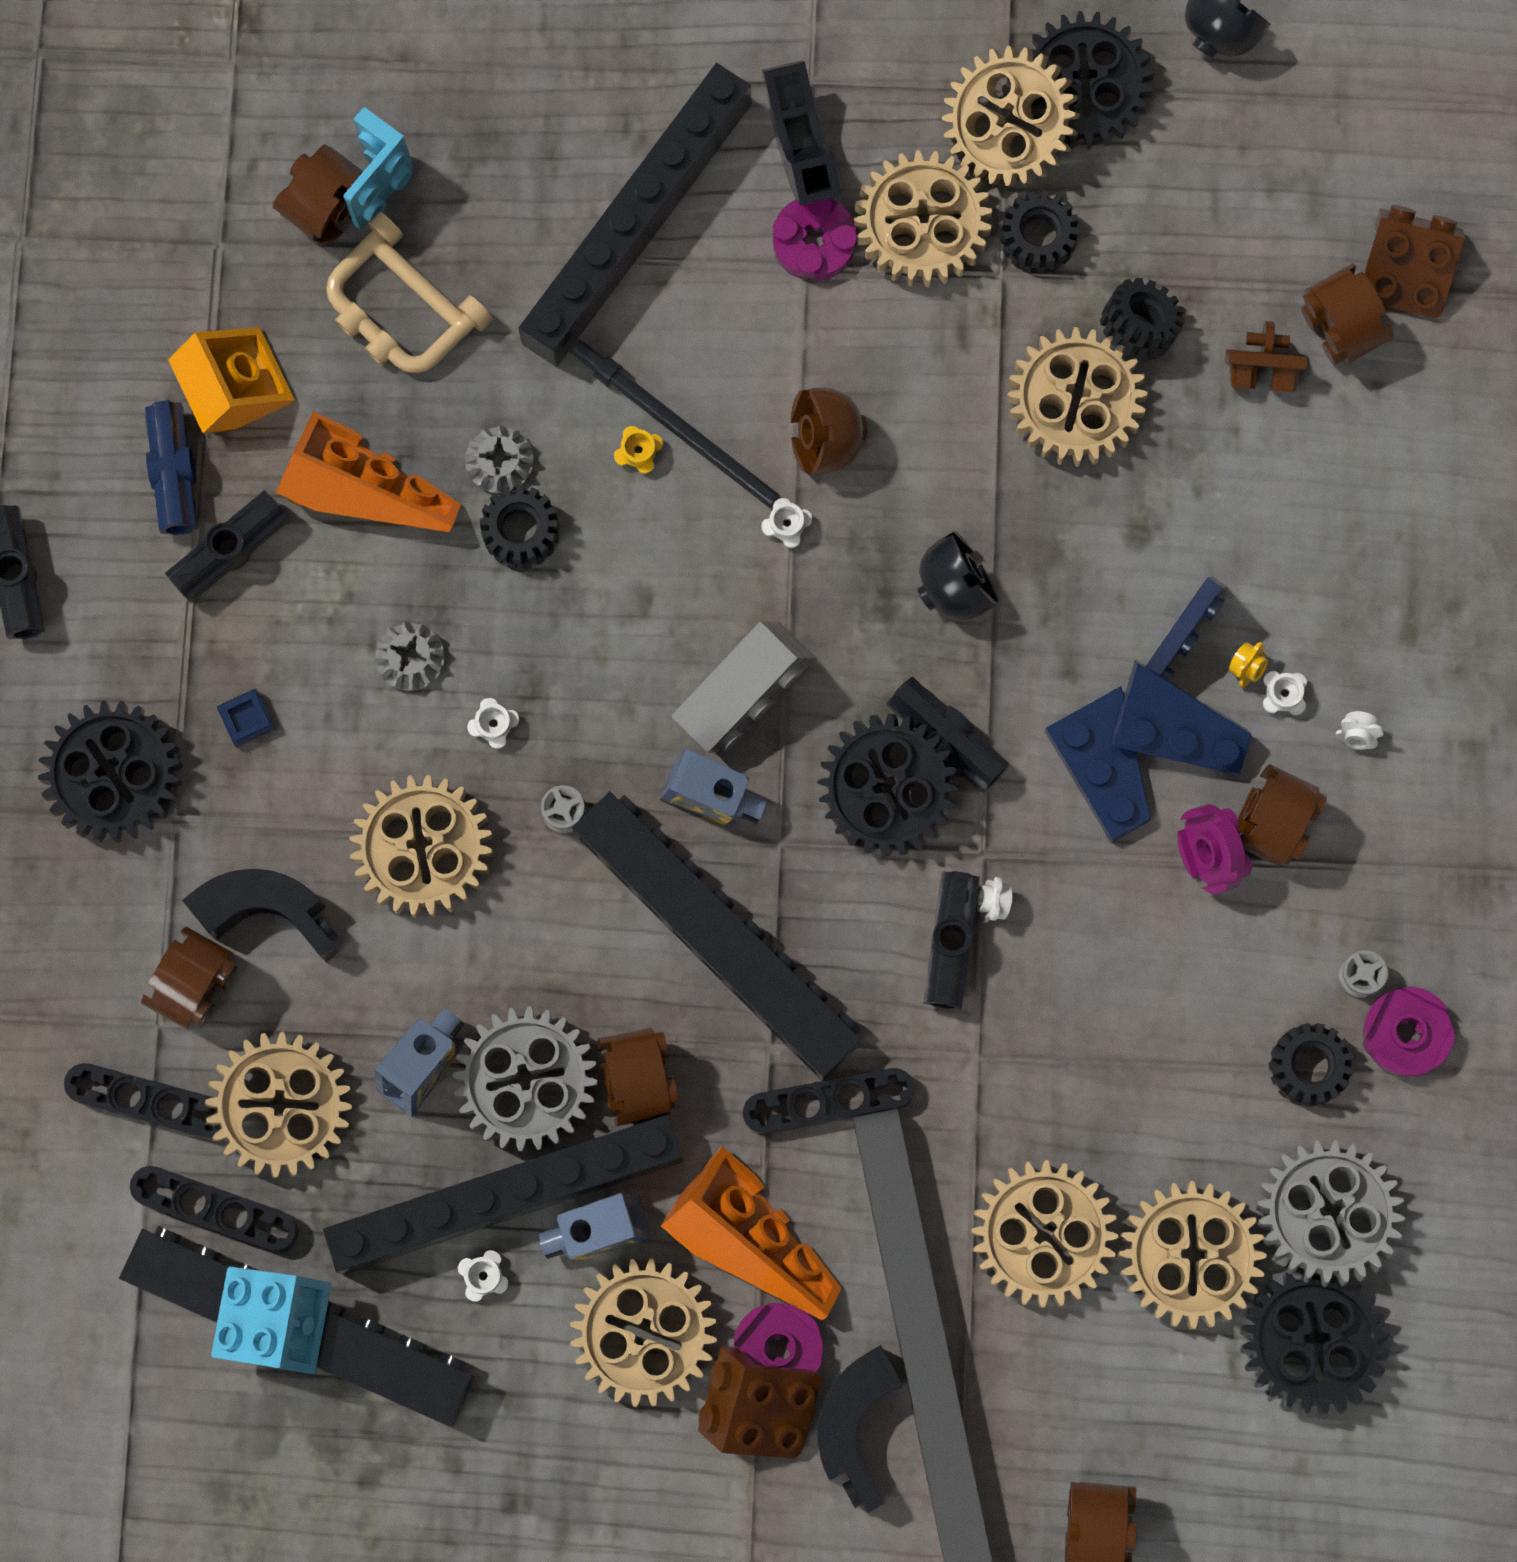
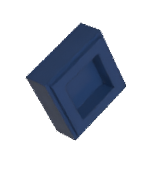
M256 688L216 706L236 748L276 730Z

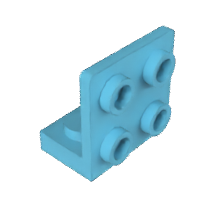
M363 107L353 120L359 135L357 139L362 144L364 150L362 154L370 164L344 194V200L353 224L360 230L379 211L383 213L386 207L385 201L394 190L400 191L406 186L414 168L404 136L366 107Z
M229 1267L226 1272L211 1356L218 1359L315 1374L331 1283L294 1275Z

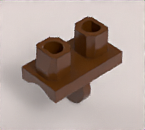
M1265 321L1262 333L1247 332L1246 345L1261 346V352L1226 349L1225 363H1230L1231 387L1255 389L1257 366L1273 367L1272 391L1295 392L1300 377V369L1306 370L1308 357L1272 353L1273 347L1289 348L1290 335L1275 334V323Z

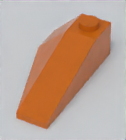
M314 411L312 412L276 490L277 494L286 497L295 505L305 506L318 512L437 531H451L461 506L459 502L421 476L412 475L408 477L394 465L396 459L386 452L378 456L362 445L364 437L353 429Z
M723 1146L720 1147L676 1199L661 1227L695 1256L820 1320H824L829 1315L842 1289L812 1248L807 1244H799L786 1226L790 1219L784 1211L780 1209L775 1212L760 1191L765 1186L759 1178Z

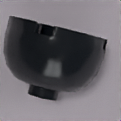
M1188 0L1184 16L1187 28L1196 37L1192 45L1212 59L1217 52L1233 57L1250 51L1262 39L1271 24L1253 9L1250 11L1240 3V0Z
M956 531L938 540L922 557L919 575L923 585L917 588V591L923 603L930 611L937 607L948 618L970 620L998 605L996 602L999 600L994 585L983 565L976 564L970 556L974 551Z

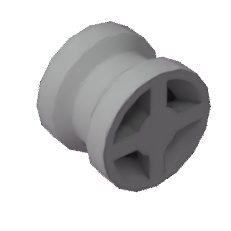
M560 785L553 787L542 798L541 811L544 821L549 829L558 834L574 833L572 827L587 813L583 797L571 786Z
M1368 950L1353 953L1342 963L1338 971V981L1342 990L1347 995L1359 999L1375 994L1384 986L1388 978V968L1385 961L1379 954Z

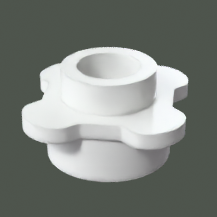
M786 498L777 499L773 504L770 518L762 522V532L768 537L775 536L779 538L787 548L797 547L800 544L802 531L812 523V515L808 510H801L796 504L790 503ZM786 519L791 521V525L788 527L783 525V521Z
M1276 671L1267 673L1263 679V683L1267 687V696L1262 703L1264 710L1270 714H1274L1277 711H1289L1292 715L1303 713L1306 708V703L1303 700L1304 688L1307 685L1305 676L1298 672L1294 674H1279ZM1281 690H1287L1289 692V695L1287 697H1283L1281 695Z
M486 698L480 703V709L477 711L475 719L469 721L467 728L471 736H480L489 741L492 748L500 749L506 745V736L511 728L519 724V716L516 711H507L503 706L497 704L495 699ZM496 720L498 724L496 727H491L489 722Z
M1354 711L1345 715V718L1341 721L1342 729L1336 731L1335 738L1353 749H1374L1378 746L1377 738L1383 736L1384 729L1379 726L1380 722L1374 715L1367 712Z
M995 877L994 881L988 879L985 885L980 887L976 905L977 910L981 912V921L988 923L989 919L996 921V919L1005 920L1012 904L1011 886L1002 884L1000 877Z
M489 1250L485 1252L483 1257L473 1260L465 1258L459 1263L458 1272L464 1276L467 1285L465 1295L469 1300L478 1302L482 1299L483 1295L493 1292L502 1294L507 1290L509 1282L506 1277L502 1276L499 1266L501 1256L497 1252ZM481 1272L487 1273L486 1280H480L479 1274Z

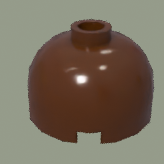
M832 388L801 390L794 399L791 423H798L800 439L791 437L796 461L802 471L817 475L841 470L851 464L860 451L862 441L866 439L868 432L867 421L863 415H860L859 409L852 399Z

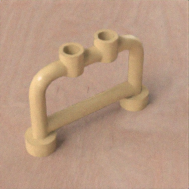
M380 211L367 223L372 232L334 268L328 277L326 287L328 300L340 314L335 319V322L351 338H354L360 332L370 342L365 347V350L381 366L390 361L405 372L421 373L428 371L437 365L474 327L482 332L494 320L487 309L471 295L456 307L392 247L404 235ZM373 254L451 325L422 355H408L388 333L381 330L358 305L351 302L344 294L343 287L345 282Z

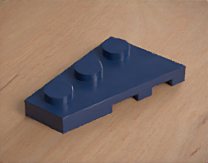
M1214 577L1206 578L1146 666L1151 671L1170 681L1175 673L1170 668V665L1179 653L1186 657L1200 637L1195 632L1204 618L1211 621L1226 600L1221 596L1227 587Z
M1135 659L1111 742L1114 747L1240 775L1252 734L1242 725L1208 704L1196 699L1182 690L1181 687L1159 676Z
M1121 686L1045 729L1046 735L1111 843L1145 825L1151 819L1136 752L1114 747L1111 742L1124 699Z

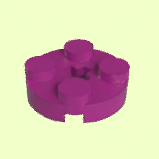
M829 198L800 206L795 199L780 211L773 224V251L779 264L789 274L801 278V276L815 278V281L827 280L840 274L851 262L857 240L856 226H854L851 214L842 204ZM812 229L814 231H822L824 233L822 236L824 244L819 247L814 242L808 245L805 244L804 240L807 238V231Z
M1205 804L1190 809L1182 815L1181 820H1187L1185 822V829L1178 831L1179 852L1184 866L1192 879L1201 877L1208 885L1202 887V889L1210 894H1219L1237 887L1243 877L1251 874L1252 863L1249 856L1244 852L1243 843L1238 833L1239 822L1231 809L1225 808L1220 810L1214 805Z
M1405 987L1384 994L1370 1006L1363 1022V1048L1384 1071L1400 1077H1419L1438 1067L1447 1058L1454 1042L1453 1025L1451 1026V1019L1447 1014L1446 1006L1437 996L1421 988ZM1410 1020L1416 1024L1414 1031L1420 1037L1418 1041L1410 1040L1406 1044L1400 1040L1401 1034L1397 1031L1398 1024L1404 1026Z
M771 1303L753 1309L740 1322L734 1336V1347H737L756 1365L814 1370L817 1373L822 1361L823 1342L816 1322L808 1313L791 1304ZM782 1336L786 1337L789 1340L786 1349L790 1352L789 1357L786 1360L782 1357H777L774 1361L769 1359L767 1354L770 1348L766 1345L767 1340L771 1337L775 1340L781 1339Z

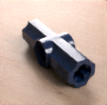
M169 400L154 402L151 406L145 407L150 452L146 453V465L151 488L155 491L159 531L161 534H171L174 536L189 534L191 531L198 529L196 502L193 485L197 482L193 452L191 447L188 446L184 407L181 402H171Z

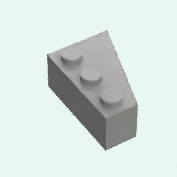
M760 621L671 717L707 753L719 752L721 749L727 752L742 738L743 733L741 730L752 720L756 721L762 717L772 706V701L783 690L791 686L817 658L780 622Z

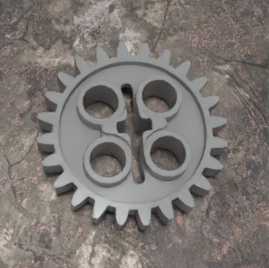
M529 1006L525 1011L524 1018L518 1019L513 1008H509L508 1021L502 1023L497 1015H491L494 1028L487 1030L484 1026L478 1024L476 1028L481 1036L479 1041L477 1042L469 1038L464 1040L469 1049L472 1050L470 1055L459 1054L456 1056V1059L466 1066L465 1071L454 1072L452 1076L454 1079L465 1083L464 1087L454 1091L456 1098L468 1099V1102L459 1109L462 1115L476 1114L469 1125L472 1130H476L483 1125L487 1126L483 1136L485 1141L489 1142L497 1134L501 1135L500 1148L503 1150L509 1146L512 1139L516 1140L520 1153H524L527 1141L532 1140L539 1152L542 1151L543 1138L548 1136L555 1145H559L558 1131L563 1129L571 1135L575 1134L574 1128L570 1123L573 1117L581 1121L587 1120L586 1115L580 1109L581 1104H595L594 1098L586 1094L585 1091L588 1088L598 1086L596 1079L586 1077V1073L596 1069L597 1064L595 1061H583L582 1059L592 1050L590 1045L583 1044L576 1047L575 1043L581 1036L579 1029L573 1030L568 1034L564 1033L567 1027V1019L563 1017L555 1025H552L551 1012L547 1009L542 1014L540 1020L535 1019L533 1009ZM541 1042L550 1043L555 1047L553 1059L546 1064H537L531 1059L533 1048ZM496 1052H506L511 1056L510 1067L501 1074L492 1073L488 1069V1060ZM559 1068L565 1070L564 1075L559 1077L532 1080L530 1082L531 1089L523 1090L521 1085L517 1083L494 1091L487 1090L489 1083L518 1080L521 1078V1070L528 1069L532 1076L548 1073ZM555 1085L561 1087L564 1091V1098L559 1106L547 1108L540 1103L541 1092L546 1087ZM505 1095H514L520 1100V1108L514 1116L502 1117L496 1111L498 1101Z
M1316 1140L1312 1146L1311 1154H1308L1299 1145L1295 1150L1296 1161L1284 1154L1279 1161L1283 1171L1273 1167L1269 1169L1267 1176L1274 1184L1262 1183L1259 1190L1263 1196L1269 1199L1260 1200L1256 1205L1257 1211L1268 1214V1216L1258 1220L1257 1228L1271 1231L1264 1238L1263 1245L1272 1246L1277 1244L1279 1248L1273 1257L1275 1262L1285 1257L1291 1260L1287 1270L1288 1274H1292L1301 1267L1305 1269V1283H1308L1314 1273L1320 1274L1323 1287H1327L1331 1277L1335 1275L1340 1285L1346 1287L1349 1273L1352 1272L1355 1278L1362 1282L1366 1277L1365 1266L1377 1273L1382 1267L1378 1256L1390 1260L1394 1251L1387 1243L1398 1244L1402 1237V1234L1391 1227L1402 1226L1405 1221V1216L1393 1211L1400 1208L1404 1200L1401 1197H1390V1193L1395 1190L1398 1183L1396 1180L1383 1182L1381 1178L1387 1169L1386 1165L1379 1166L1374 1170L1369 1166L1373 1157L1372 1153H1368L1361 1160L1356 1158L1355 1144L1349 1147L1346 1154L1340 1153L1338 1140H1334L1329 1151L1324 1152L1319 1140ZM1334 1176L1344 1177L1350 1183L1351 1190L1346 1193L1337 1192L1330 1186L1329 1179ZM1311 1178H1316L1319 1182L1320 1191L1322 1195H1320L1317 1188L1313 1184H1311ZM1296 1193L1303 1194L1309 1199L1311 1208L1304 1211L1297 1210L1289 1203L1288 1197ZM1325 1205L1329 1211L1337 1210L1339 1212L1336 1221H1334L1331 1215L1322 1216L1321 1213ZM1354 1216L1366 1218L1371 1224L1372 1231L1369 1233H1358L1351 1227L1349 1219ZM1339 1231L1346 1242L1350 1244L1351 1247L1349 1249H1345L1342 1246ZM1316 1233L1323 1234L1329 1239L1331 1249L1327 1251L1314 1249L1309 1242V1236Z

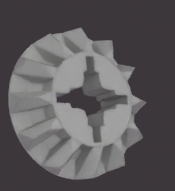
M501 424L495 428H483L480 434L469 441V446L464 456L466 470L471 480L481 489L491 493H503L502 489L508 486L510 491L517 489V485H522L530 476L534 463L533 451L529 441L517 429L505 428ZM498 444H501L505 456L512 458L503 461L500 473L497 475L493 461L486 460V458L495 455Z
M404 621L401 625L387 629L386 634L377 642L374 660L379 674L389 685L404 691H415L430 685L439 676L444 665L445 653L441 640L431 629L423 623L415 624ZM416 640V653L426 662L411 660L408 666H405L403 672H401L403 669V659L394 649L408 650L410 645H413Z

